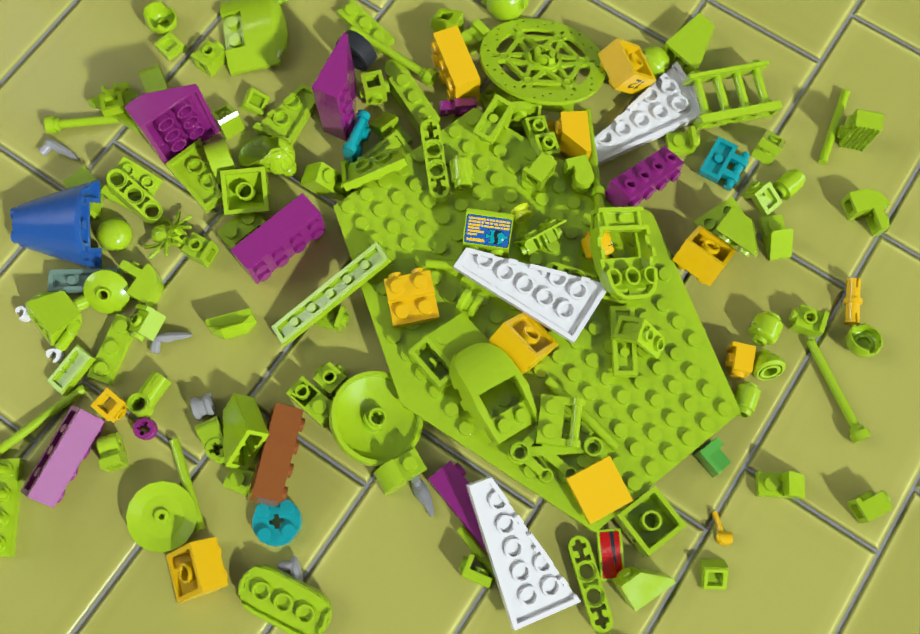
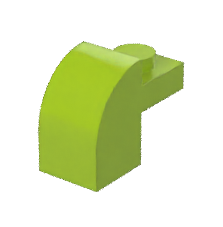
M216 138L203 145L218 185L221 184L220 171L237 169L225 138Z
M861 189L849 192L841 200L848 221L865 217L872 237L881 235L890 227L889 217L884 210L891 204L882 193L873 189Z
M123 259L118 267L126 275L135 279L126 293L133 300L153 309L163 294L164 283L162 277L149 263L143 267L135 261L129 263Z
M416 448L400 457L391 459L374 472V475L384 494L388 496L407 485V481L425 472L427 468Z

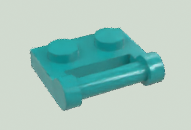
M358 110L356 115L357 121L348 142H345L342 148L344 158L349 163L356 162L357 158L362 156L363 143L368 141L371 129L368 126L370 114L365 110Z

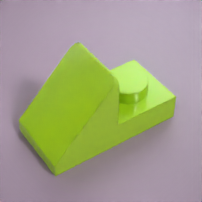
M496 94L472 132L493 145L503 128L505 130L508 129L515 104Z
M385 112L369 124L381 140L397 129L409 145L413 143L412 138L399 125L398 117L394 114Z
M767 130L751 155L769 166L783 148L786 140Z
M782 214L760 217L758 223L768 261L790 258L792 256L793 228L786 229Z
M758 471L755 473L756 497L805 499L804 474L793 471H785L783 473Z

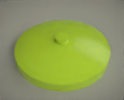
M367 371L351 377L337 390L329 409V426L336 444L348 457L368 466H382L391 459H396L414 449L423 428V420L401 405L392 376L387 372Z

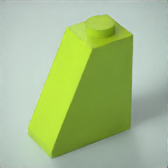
M701 13L697 14L665 42L663 49L667 52L670 63L674 64L678 61L686 76L700 67L715 28L710 19L704 17Z
M233 393L223 410L225 467L247 470L269 436V432L255 398Z

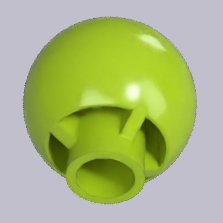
M481 0V3L487 6L489 13L497 20L511 21L518 18L524 9H527L529 0Z

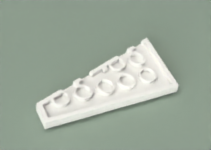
M678 61L672 65L671 69L660 76L656 83L646 89L631 103L621 115L617 116L613 123L595 137L599 165L666 135V133H671L691 124L699 117L701 111L693 85L682 86V82L687 76Z
M467 247L453 266L454 270L572 344L606 293L601 282L590 280L587 277H578L563 271L531 263L526 264L515 259H506Z
M488 476L467 484L469 497L511 628L515 631L581 602L568 586L565 578L555 568L554 563L534 535L524 525V521L511 507L508 499L493 478Z

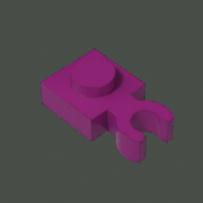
M476 97L454 99V102H439L440 116L455 114V117H461L477 107Z

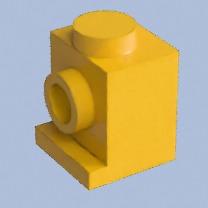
M733 341L726 348V351L730 353L727 354L725 366H728L727 374H729V377L741 380L749 376L753 371L756 346Z
M106 388L90 405L103 418L113 423L121 419L127 412V402L109 388Z

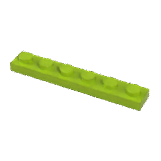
M375 242L271 326L282 345L287 346L392 262L379 242Z

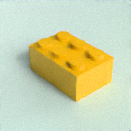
M458 26L433 33V42L431 43L433 54L431 58L434 67H438L440 70L438 74L441 84H445L447 87L446 95L448 101L454 102V99L476 97V102H479L480 77Z

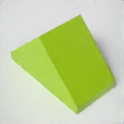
M229 103L212 112L218 127L227 140L245 130L239 113Z

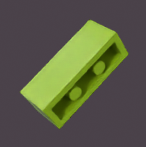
M408 69L388 78L391 94L420 138V125L423 121L434 119L440 125V117ZM429 127L427 131L430 137L433 135L432 127Z

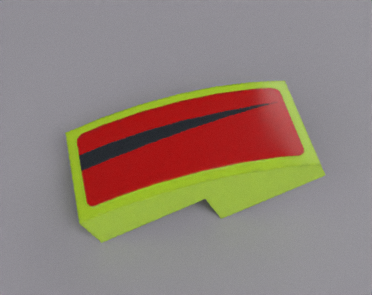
M621 528L604 529L595 532L598 551L597 563L601 581L613 580L624 569Z

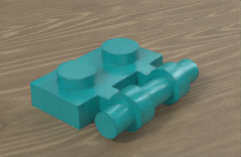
M719 136L698 174L716 184L720 178L725 179L726 182L723 188L731 191L733 186L737 185L740 180L739 175L741 171L746 169L750 154L746 151H743L741 155L736 154L735 151L738 146ZM729 162L734 164L732 171L726 169Z

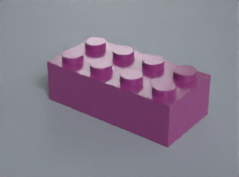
M302 193L234 246L231 252L240 266L256 284L264 282L271 276L274 270L285 266L289 258L294 254L301 253L309 242L323 235L326 228L321 213Z

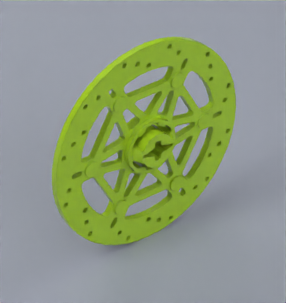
M525 18L507 21L490 30L484 37L480 47V62L490 80L510 95L536 104L568 105L583 101L600 89L606 76V71L600 65L601 60L598 56L600 49L597 45L578 30L551 20ZM524 32H545L553 34V36L526 35ZM508 37L514 39V42L506 52L496 51L503 40ZM568 40L576 45L586 57H580L564 41ZM534 41L546 42V43H545L544 45H542V44H537V43L534 42ZM553 44H556L555 49L551 47ZM517 46H520L523 52L513 51ZM560 48H563L569 55L559 54ZM499 64H506L521 81L511 78ZM516 65L527 67L526 73H523ZM566 68H574L570 75H567L564 71ZM581 68H588L590 70L588 77L581 84L574 83L573 79ZM531 71H532L533 73H535L536 75L533 76V77H530ZM548 76L552 80H542L540 78ZM533 86L562 87L564 90L547 91L535 89Z

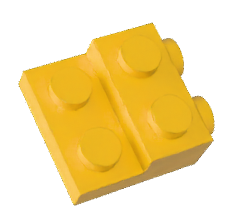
M422 267L411 270V274L402 275L401 272H394L384 279L393 328L440 319L430 270L425 271V268Z

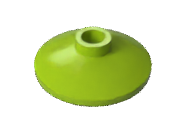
M107 269L98 270L92 273L84 283V297L89 305L100 313H117L124 309L130 300V296L126 293L129 289L128 282L115 271ZM101 291H105L108 297L102 296Z

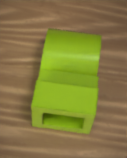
M479 18L472 23V27L461 33L470 55L480 50L484 37L490 32Z
M587 154L565 159L562 171L564 177L571 176L572 189L579 194L588 192L594 180V173Z
M118 432L97 438V448L100 454L98 461L101 470L111 472L129 466L123 440Z

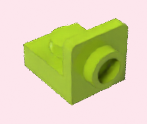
M690 126L688 131L666 133V147L677 156L694 154L697 146L700 145V135L696 133L695 126Z
M755 181L747 187L748 190L743 194L744 199L752 198L762 216H768L783 203L770 181Z
M346 306L334 307L314 325L341 333L342 328H346L348 325L350 314H348Z
M470 553L469 557L464 556L459 570L463 571L461 577L489 588L492 582V578L488 577L490 572L477 566L475 570L470 569L475 554Z

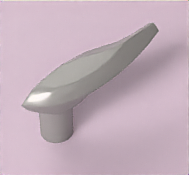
M45 138V144L38 150L42 155L46 156L53 149L58 154H63L68 158L79 161V158L72 151L51 138Z
M186 332L159 333L154 341H151L150 353L160 354L161 342L170 343L174 340L192 337L193 335Z
M418 475L411 479V486L416 498L426 508L431 517L434 515L432 498L427 486Z
M295 555L292 556L291 561L279 562L278 569L290 571L291 576L303 581L301 565Z

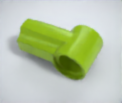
M153 371L139 391L128 398L127 408L140 419L149 418L155 411L156 403L171 385V382L161 374ZM141 402H145L144 407L140 410H137L138 404Z

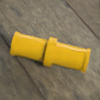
M860 278L846 279V298L843 299V304L846 305L844 324H860V305L863 303V299L860 298Z

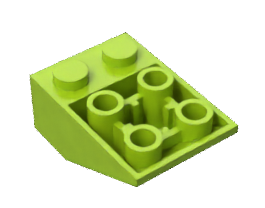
M462 312L426 335L408 350V355L415 366L441 393L452 384L449 364L453 356L473 344L491 343Z

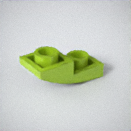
M544 115L524 118L522 121L524 130L538 156L542 152L549 153L550 155L561 152L555 133L549 131Z

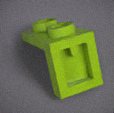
M619 316L612 337L616 341L638 344L651 357L658 359L665 345V337L645 318Z

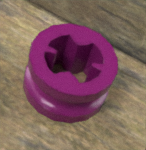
M148 418L137 420L133 426L135 436L143 440L152 439L158 431L157 424ZM146 423H148L147 427L150 428V431L148 433L145 432V435H143V431L140 429L142 425L146 426Z

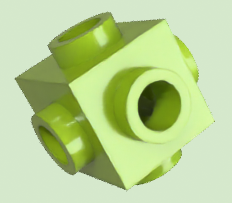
M382 70L361 73L362 85H358L361 98L365 97L366 104L379 105L388 101L387 93L390 92L388 79L384 80Z
M329 361L326 365H321L314 374L315 377L313 379L317 384L316 388L323 395H329L333 399L337 390L348 380L346 376L348 372L338 363L334 366ZM332 375H334L333 380L327 381Z

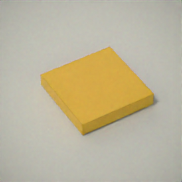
M606 456L565 478L588 524H592L633 501L610 456Z

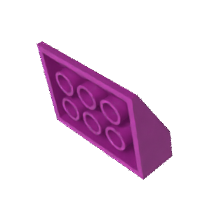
M346 33L342 34L312 86L324 132L344 141L348 140L356 123L357 81L348 34Z
M196 84L145 93L138 98H134L124 107L164 164L199 138L204 143L220 132Z

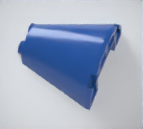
M89 181L13 207L10 211L12 242L18 243L23 248L90 269L102 268V248H91L90 203H101L100 181Z

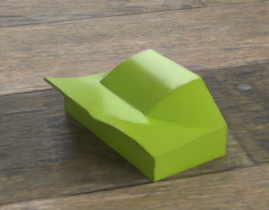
M247 308L209 318L205 322L213 335L227 340L248 334L256 325L257 320L253 310Z

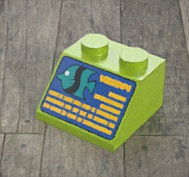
M467 208L462 251L467 247L491 253L494 256L508 258L514 214Z

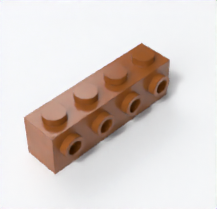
M277 402L272 407L267 423L269 436L261 447L247 500L273 507L279 505L281 501H285L288 487L285 486L286 479L291 477L294 464L291 463L292 455H296L300 441L296 440L298 432H302L305 424V418H302L304 410Z

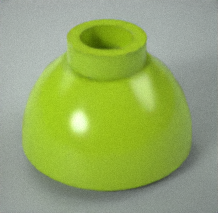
M764 349L756 354L757 358L754 360L753 374L756 379L771 380L783 373L786 364L780 356Z

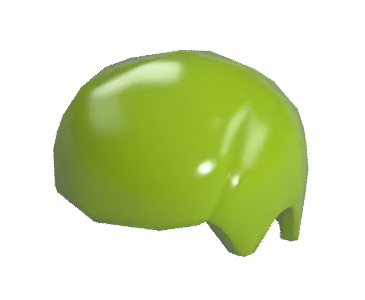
M161 1L149 3L144 7V20L152 32L167 34L176 28L178 17L172 7H165Z
M659 46L645 48L642 52L655 78H657L668 69L670 63L669 56Z
M106 219L100 223L97 230V241L105 251L119 252L128 247L133 239L130 225L122 219Z
M867 323L854 324L846 336V345L851 353L858 357H871L881 351L883 339L880 332L876 328L867 325Z

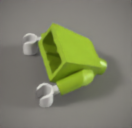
M65 291L38 292L25 303V307L18 306L15 309V313L22 315L19 317L20 321L29 322L32 320L49 344L56 347L55 349L47 350L46 357L52 358L56 353L53 363H61L64 360V353L62 351L67 350L81 328L82 314L80 311L88 308L89 303L83 295L71 300Z

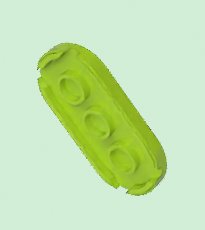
M267 564L254 566L245 572L239 581L238 596L240 595L243 607L249 613L289 634H322L331 622L332 607L329 599L323 592L274 566Z

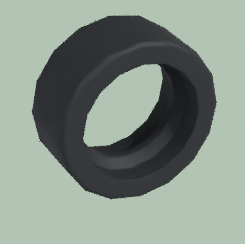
M346 30L345 33L348 34L354 68L366 71L376 60L377 53L370 42L362 35L352 30Z

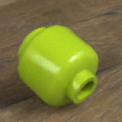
M771 311L756 314L748 329L749 335L753 338L752 341L759 346L775 344L783 330L781 318Z

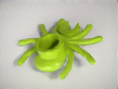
M177 211L174 223L168 219H160V222L167 223L170 226L159 224L153 228L151 238L156 244L143 246L145 249L157 248L148 256L149 259L157 255L163 247L164 255L168 256L169 246H181L180 243L183 240L180 236L183 234L187 235L183 229L192 228L191 225H183L192 218L191 215H188L179 222L181 211Z

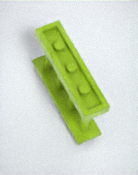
M756 59L738 66L701 72V70L690 72L682 82V86L693 85L701 111L699 117L693 122L696 131L771 117L783 108L781 100L772 101L768 98L761 74L770 64L769 60L760 61ZM742 76H753L760 100L759 104L752 105V103H749ZM733 78L741 105L739 108L732 109L729 106L722 80ZM713 82L721 108L718 112L712 113V110H709L702 83Z
M21 458L0 459V557H15L21 498L20 490L22 488L24 459Z

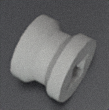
M210 392L200 398L196 396L190 398L191 409L196 420H200L206 415H216L215 402Z

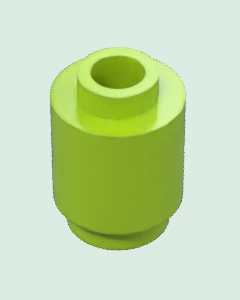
M466 155L454 156L449 162L452 184L456 190L472 188V183L474 182L472 159Z
M798 169L788 170L773 183V187L781 199L788 200L803 187L806 178Z
M745 381L744 384H738L734 397L741 412L737 416L750 418L751 414L755 412L761 395V391L756 384Z

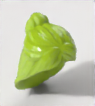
M256 136L240 149L238 162L244 168L266 167V172L276 175L283 174L286 177L297 174L295 150L288 140L280 136Z

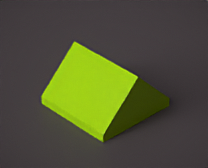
M266 167L220 171L225 216L270 211L271 189Z

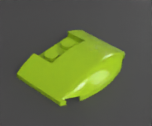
M229 0L221 2L220 15L223 21L226 46L225 55L231 76L279 66L282 62L279 58L283 50L286 51L288 41L286 19L279 3L276 0Z

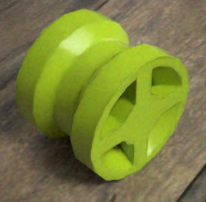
M466 288L459 298L456 308L460 311L465 310L469 316L474 317L484 297L474 295L472 290Z

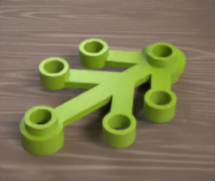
M564 418L563 422H568L570 424L571 419ZM536 421L534 429L523 441L516 440L509 445L507 456L515 465H527L538 475L541 483L548 484L554 478L553 471L549 468H543L533 457H544L563 474L565 480L567 478V470H572L574 473L578 472V470L566 464L557 455L585 453L586 456L595 458L603 452L604 445L599 438L590 437L584 443H581L580 449L549 445L531 447L536 441L538 421ZM570 428L567 430L562 429V437L565 433L570 432ZM594 444L597 448L596 452H590L588 445ZM522 449L524 455L522 457H517L515 455V450ZM543 472H548L550 474V479L544 480L541 474Z

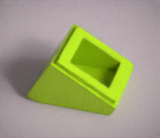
M250 87L243 98L240 109L262 116L270 97Z
M700 559L701 589L726 590L729 568L724 559Z

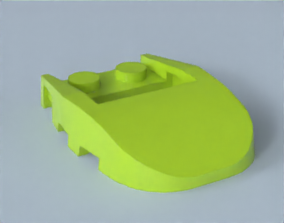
M598 207L591 211L590 250L602 286L612 296L622 300H640L650 297L655 292L658 283V269L654 267L653 257L657 255L655 247H651L648 235L651 234L649 225H643L641 219V212L644 211L643 207ZM633 232L636 257L606 259L605 250L602 249L601 237L604 236V233Z
M477 343L453 356L449 364V374L454 389H458L462 401L459 403L464 411L468 410L475 421L473 424L477 430H484L492 442L488 444L491 448L538 421L539 415L529 384L505 351L493 344ZM510 378L512 383H515L518 388L520 402L491 419L479 395Z

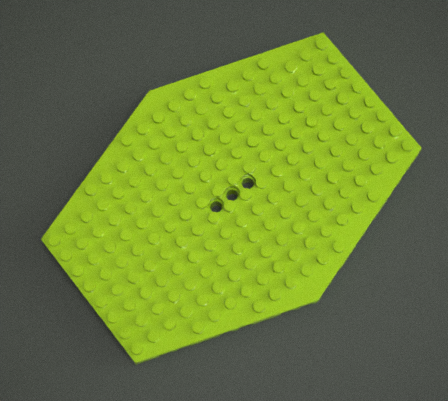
M473 108L441 130L450 186V196L445 202L438 203L430 197L421 144L406 155L407 166L400 171L386 174L379 180L367 182L334 205V211L352 261L375 242H379L392 260L391 263L364 283L361 289L401 405L595 533L630 503L592 524H588L571 489L564 480L563 474L544 457L533 458L543 468H549L553 471L554 478L548 484L541 483L538 475L527 465H515L509 460L507 456L509 445L516 440L523 441L534 429L536 422L491 448L488 445L492 442L484 430H477L473 424L475 422L468 410H463L459 403L462 399L458 389H454L451 384L443 392L439 393L409 359L408 350L426 335L462 312L488 340L505 321L523 313L456 270L425 268L426 259L458 260L464 252L462 251L467 208L511 214L512 209L516 206L529 203V210H532L534 215L523 223H516L513 219L508 258H503L518 260V262L531 263L543 267L550 262H558L597 275L593 260L585 258L581 245V239L585 237L584 233L590 231L591 211L596 209L595 201L591 195L592 184L588 192L584 194L576 193L571 187V176L564 177L562 171L564 160L552 155L557 161L555 172L543 188L538 191L521 179L524 167H528V164L534 157L538 158L529 140L510 128L507 130L503 128L493 145L486 142L472 132L484 114L478 109ZM431 146L427 149V152L431 155H436L440 151L436 146ZM456 155H466L472 159L474 182L470 189L456 190L452 184L449 162ZM434 166L430 172L433 175H440L443 169L439 166ZM441 181L436 182V192H438V195H442ZM602 184V186L604 187V189H605V191H606L607 186L604 185V184ZM606 198L604 199L605 207H615ZM646 209L641 212V219L643 225H649L651 232L648 235L651 247L656 249L657 256L653 257L654 267L658 269L657 288L650 297L640 300H629L625 306H634L635 317L645 318L665 337V345L660 352L659 358L651 357L637 344L638 376L613 377L609 308L614 305L600 301L573 344L552 330H549L548 333L559 345L531 370L523 374L529 384L538 415L541 394L557 396L544 384L550 376L573 398L585 399L584 409L621 445L616 451H613L581 419L579 440L581 443H584L590 437H597L603 442V452L595 458L588 457L585 453L557 456L569 466L575 467L578 471L606 456H610L633 501L741 412L674 261H672L673 258L654 215ZM556 217L558 220H567L559 225L563 232L560 235V239L548 243L547 246L541 241L542 248H538L537 251L529 256H522L519 251L521 244L513 243V241L519 239V233L527 229L539 228L537 224L548 218L551 220ZM633 232L610 233L614 252L608 255L609 258L636 257ZM422 267L425 268V271L430 270L440 319L393 328L384 279L394 272H401L402 275L411 274V270ZM466 288L472 290L474 295L484 297L474 317L469 316L467 311H460L456 308L457 302ZM510 378L479 395L491 419L520 402L518 388L515 383H512ZM565 406L564 418L571 419L572 410ZM563 422V429H569L570 424ZM565 433L562 438L569 439V433ZM534 442L531 447L542 446V444H535ZM594 444L588 445L590 452H596L597 448ZM516 449L515 455L522 457L524 452L522 449ZM567 470L566 472L567 477L575 474L572 470ZM543 472L541 474L544 480L550 479V474L548 472Z

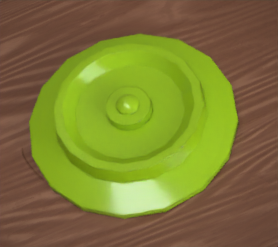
M168 481L149 483L138 490L129 502L126 513L128 532L135 543L145 550L158 553L173 551L186 543L195 531L198 519L196 502L189 491L177 483Z

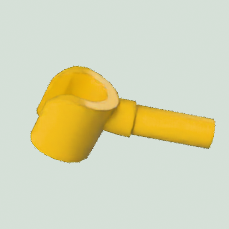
M712 512L717 530L716 542L719 545L732 544V532L724 531L718 512Z

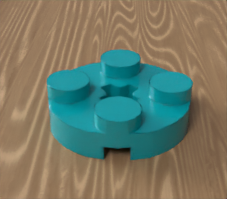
M288 499L281 501L276 507L260 503L256 507L252 518L253 531L259 541L269 546L280 547L287 545L294 540L301 530V512ZM275 515L284 519V523H281L277 529L275 525L271 524V520L274 519Z

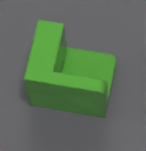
M718 437L694 454L712 477L720 474L730 464V460L720 449L724 444Z

